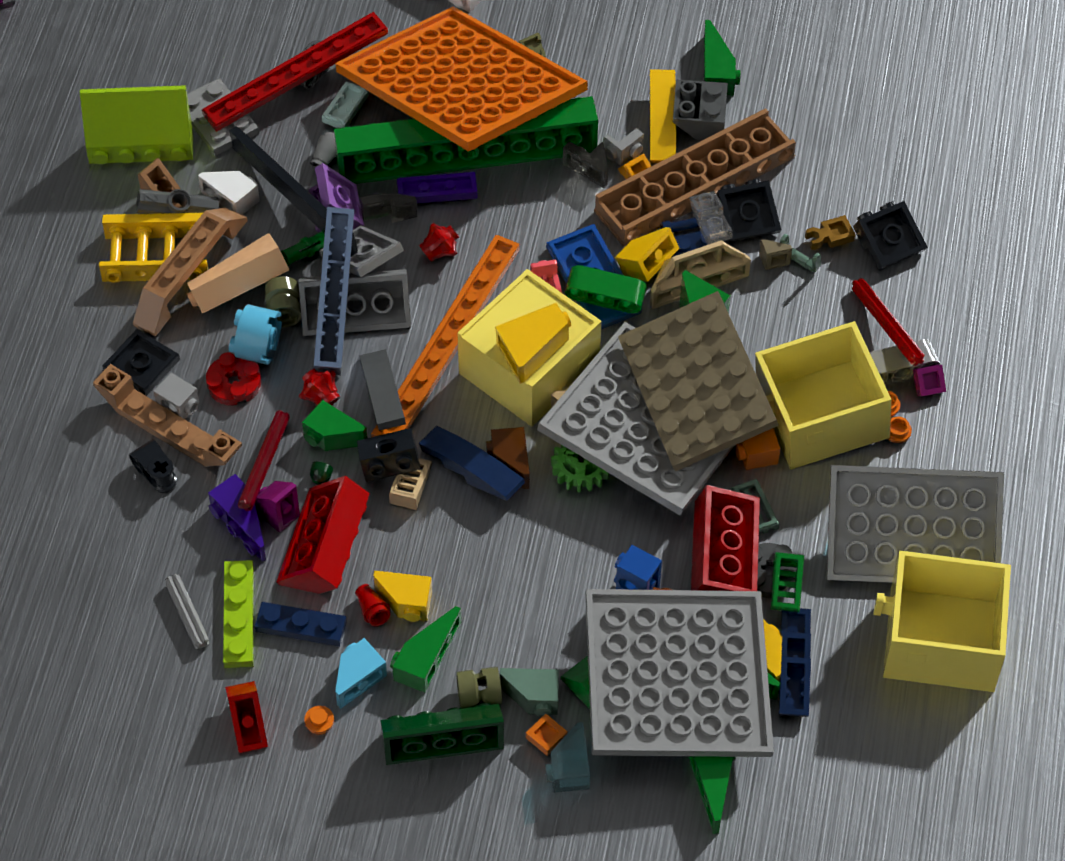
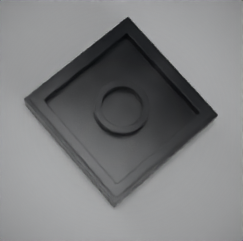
M136 329L102 367L104 371L112 364L132 376L134 389L147 396L180 360V355Z

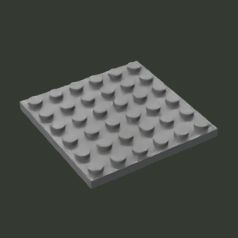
M624 322L539 422L537 430L681 516L734 446L675 472L619 341V335L635 329V327Z
M586 589L585 603L592 755L773 756V734L760 591Z

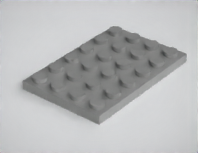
M831 465L826 580L892 583L899 550L1001 563L1004 472Z

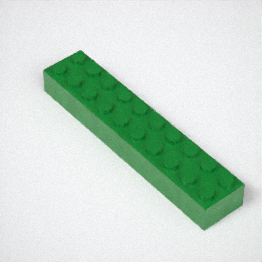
M593 96L569 99L469 152L415 119L334 129L338 173L354 184L394 180L402 177L425 176L597 153L598 117Z

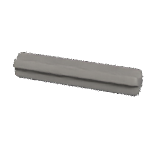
M174 574L165 579L166 587L196 649L207 647L209 645V638L180 576Z

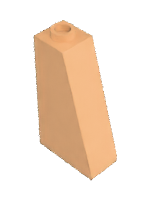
M268 233L189 281L187 284L191 291L186 294L193 308L199 306L203 314L289 271V268L278 245Z

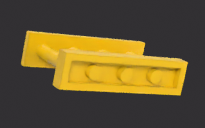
M203 213L103 215L102 225L105 239H111L110 261H99L102 282L149 281L175 249V238H184ZM149 238H164L163 260L147 261ZM122 239H138L136 261H120ZM202 260L187 280H193L209 270L207 260Z

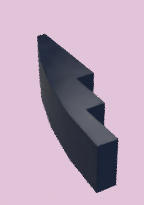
M437 425L418 443L423 452L441 459L445 468L463 475L467 484L508 501L525 483L521 476L487 452Z
M800 608V612L781 610L782 657L779 685V715L809 717L811 609Z

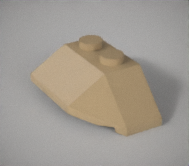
M722 240L671 257L664 261L651 288L650 307L655 309L680 300L681 280L684 270L715 287H719L748 277L751 259L748 255Z

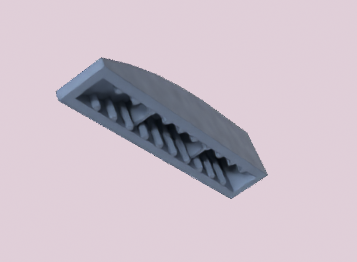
M327 207L314 368L317 372H326L328 370L329 372L334 371L336 375L341 376L354 209Z

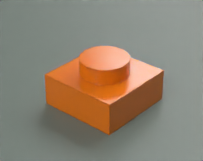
M547 714L542 716L526 732V739L546 756L568 737V731Z

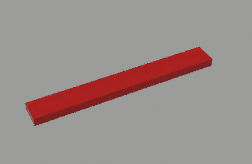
M373 11L202 109V114L217 132L333 66L336 62L347 58L387 35L388 28Z

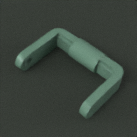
M784 234L780 239V243L790 245L789 235ZM792 248L791 259L814 273L821 266V254L816 253L811 259Z

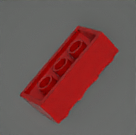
M346 475L309 488L276 583L281 586L316 594L337 589L342 582V573L346 562L350 558V550L359 532L358 526L362 515L366 511V503L370 493Z
M705 486L694 504L691 590L757 591L760 497L714 486Z

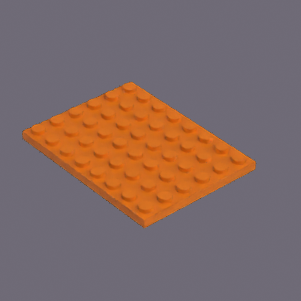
M454 6L335 63L337 73L468 152L588 90L587 80Z

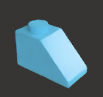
M365 638L358 643L348 645L341 654L335 690L337 705L340 709L387 676L386 661Z

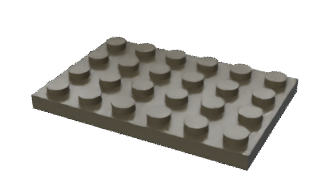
M719 291L618 336L675 472L779 426Z

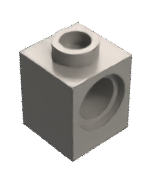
M170 373L154 390L155 401L183 419H186L188 415L194 414L200 404L197 388L173 373Z

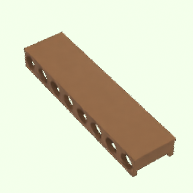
M765 108L596 194L594 212L624 247L631 240L661 228V222L668 220L672 222L715 200V195L720 190V187L728 184H735L736 187L742 186L747 181L753 180L794 159L796 141L794 139L790 140L768 116L769 111Z

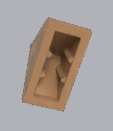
M156 158L138 174L140 189L172 192L175 189H181L159 158ZM173 203L177 208L182 207L179 203Z

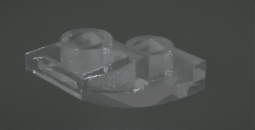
M715 191L689 197L695 219L707 245L721 240L733 239L732 229L723 215V205Z

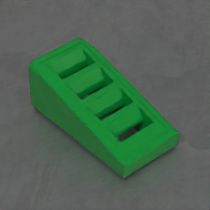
M775 552L770 609L800 612L804 555ZM780 566L794 567L796 571L780 570ZM779 576L795 578V582L781 581ZM779 586L795 588L794 592L778 591ZM778 597L794 598V604L777 602Z

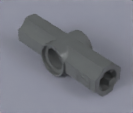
M139 189L136 201L138 214L204 213L206 210L219 209L218 197L190 195L182 189H175L172 192ZM173 203H179L183 208H177Z

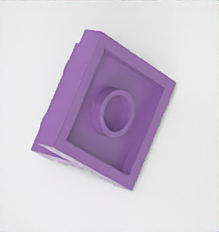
M324 163L315 167L318 184L310 188L309 193L326 208L354 209L353 229L360 225L364 226L356 184ZM315 225L316 231L321 232V230Z

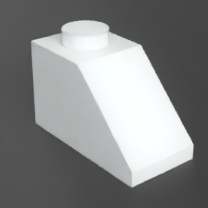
M240 171L202 172L198 175L200 191L206 196L218 197L221 208H227L243 215L260 201L257 182Z

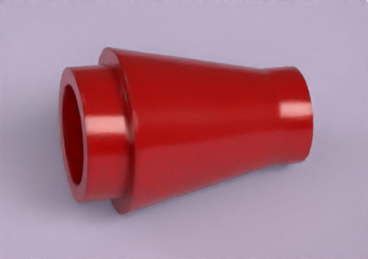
M369 584L359 586L355 594L359 600L365 622L370 623L372 626H380L387 622L391 615L389 604Z

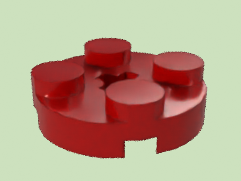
M230 352L221 354L219 359L210 365L206 373V383L210 395L215 401L228 406L238 405L237 402L245 399L246 402L252 400L261 388L259 365L253 361L236 358ZM237 376L240 381H234L231 384L229 383V378Z

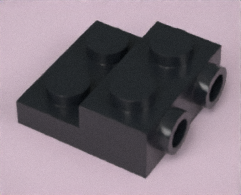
M753 179L747 181L745 185L737 187L735 184H728L720 187V190L717 191L715 199L720 219L724 221L729 243L781 232L782 229L769 180L761 182L760 179Z
M891 201L879 208L880 211L874 214L871 211L865 212L857 217L858 221L853 226L864 250L869 249L879 270L923 252L928 248L905 201L897 204Z

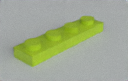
M253 560L224 561V668L254 667Z

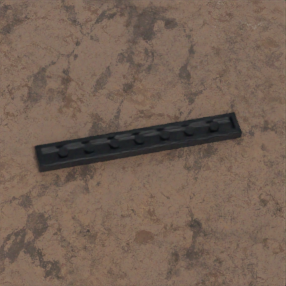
M236 126L230 129L229 133L233 149L325 234L327 208L239 127ZM354 233L352 234L351 257L358 253Z

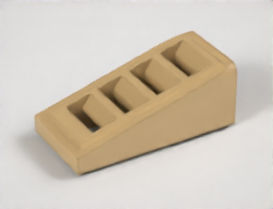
M419 458L420 467L423 469L408 472L420 475L419 477L406 475V473L396 475L389 493L390 504L417 510L432 461ZM406 480L416 483V485L404 483L403 481ZM401 488L413 490V492L403 491Z

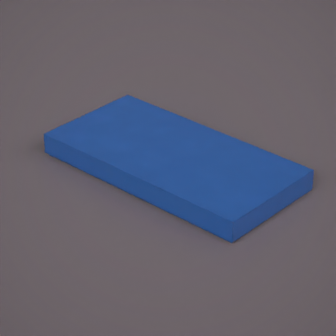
M595 224L546 243V248L552 259L557 261L558 270L566 284L571 267L576 265L623 275ZM576 301L579 306L602 321L601 330L642 313V308L640 312L632 314Z

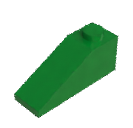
M705 20L704 81L728 83L727 95H734L735 85H740L741 71L736 70V59L711 20Z
M455 606L405 642L400 652H395L390 663V668L393 669V681L426 693L462 623L461 608Z
M688 756L712 832L717 834L720 830L732 761H735L736 757Z

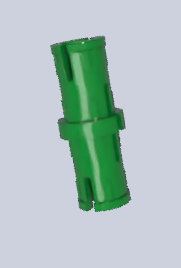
M321 231L309 238L305 236L300 239L299 243L281 250L287 265L290 266L306 256L310 258L315 255L316 251L324 248L325 234Z

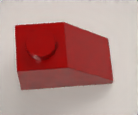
M255 681L225 687L239 753L268 747Z

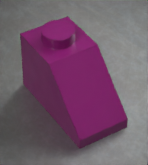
M274 481L268 487H263L259 491L255 501L257 514L279 533L300 516L297 486L293 482Z

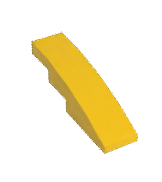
M650 69V163H659L676 154V124L673 123L676 88L675 70Z

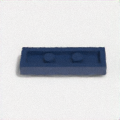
M261 602L255 623V632L341 646L347 618L344 615Z

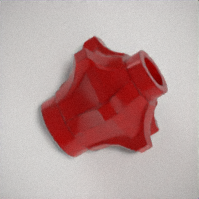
M432 223L427 237L419 246L428 259L433 262L435 259L443 256H455L457 254L456 240L460 237L451 225L441 227Z
M315 368L308 371L302 377L304 384L299 397L302 400L314 402L316 405L324 400L333 406L341 397L337 393L338 390L335 386V372H329L328 370L326 372H317Z

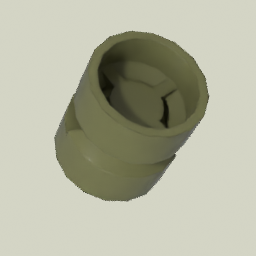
M285 276L270 279L265 285L266 308L281 312L282 316L277 317V321L282 322V328L296 325L301 320L299 283L295 279Z
M498 667L482 668L478 674L473 670L456 672L460 708L476 707L479 703L502 705ZM478 686H485L486 689L479 691Z

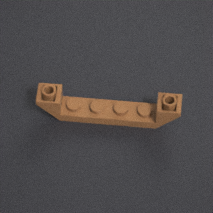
M227 208L206 210L143 287L133 321L134 327L156 337L171 318L167 307L169 301L221 236L224 235L233 240L248 221L247 217Z
M112 364L93 382V386L119 415L205 467L225 465L242 446V442L220 429L214 436L208 434L134 389L132 376Z

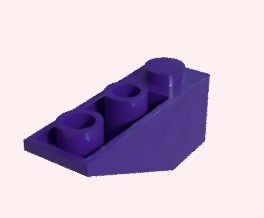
M234 474L208 492L210 500L209 510L216 519L221 518L226 523V527L233 537L236 538L238 536L243 541L244 547L250 555H257L264 562L266 561V554L256 505L254 503L252 510L247 512L238 507L239 499L246 484Z

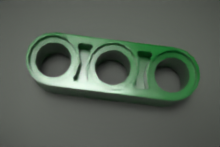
M576 265L570 269L565 295L575 301L634 314L641 311L647 286L642 280Z

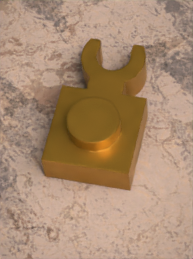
M846 215L821 222L820 229L812 227L805 232L806 239L816 238V240L811 241V250L821 248L824 243H828L830 248L855 241L856 236Z

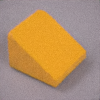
M643 153L619 167L618 170L625 179H628L651 167Z

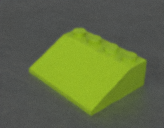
M186 85L80 89L85 146L89 164L153 162L156 158H159L161 161L193 160V130Z

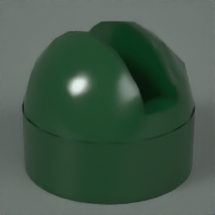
M314 461L310 468V477L314 483L318 485L330 480L334 468L327 463Z

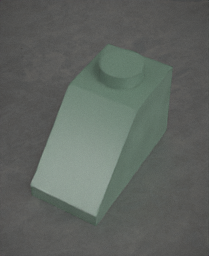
M500 668L501 689L528 714H535L539 717L545 714L549 716L558 715L559 669Z

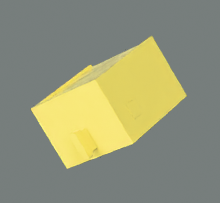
M526 269L458 332L459 374L532 427L551 409V394L554 391H567L600 352L602 321L536 274ZM557 303L562 312H567L571 321L569 340L529 379L520 384L496 343L495 326Z
M855 321L755 353L756 375L779 426L774 427V431L790 470L890 438L892 399Z
M899 550L890 597L885 596L884 593H877L873 615L881 616V614L888 615L883 678L994 692L1006 656L1011 565Z

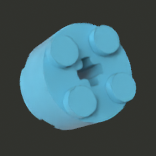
M250 304L246 305L243 310L238 309L234 319V325L237 326L236 335L232 336L230 340L229 352L234 353L236 358L269 365L273 359L268 357L270 350L276 351L280 339L282 322L277 321V317L282 316L281 312Z

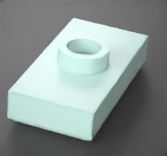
M346 81L322 115V122L336 128L348 127L368 98L369 91Z

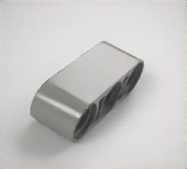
M929 340L914 341L925 354L924 362L917 366L911 365L897 346L871 351L870 354L884 384L889 385L914 379L913 369L940 364Z

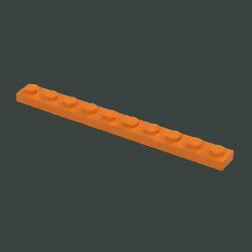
M495 235L398 390L406 424L380 431L376 425L371 433V437L411 427L458 351V332L484 309L520 250L519 243Z

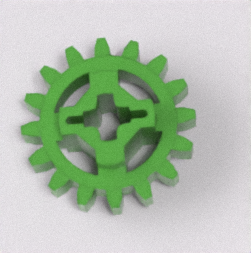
M561 445V448H554V456H551L552 474L557 476L558 484L566 482L567 490H570L572 486H576L577 492H581L582 487H586L590 492L592 491L593 484L601 487L602 479H609L608 472L565 446Z

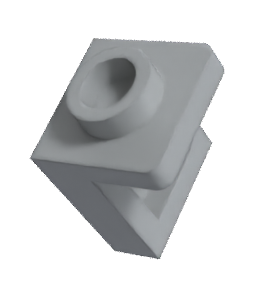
M636 128L619 142L607 134L603 137V153L607 159L614 161L621 167L642 153L644 134Z

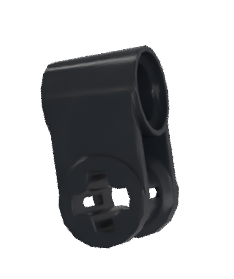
M154 439L129 454V458L136 470L147 479L156 491L168 493L176 488L177 477L173 472V463Z

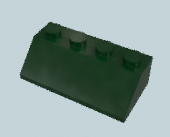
M482 703L472 708L462 709L453 707L442 712L432 713L430 711H423L413 716L403 717L394 715L380 720L386 765L504 749V719L499 704Z

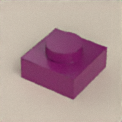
M938 364L913 369L917 396L921 397L947 392L942 365Z

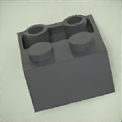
M676 79L673 123L697 141H702L724 130L728 83Z

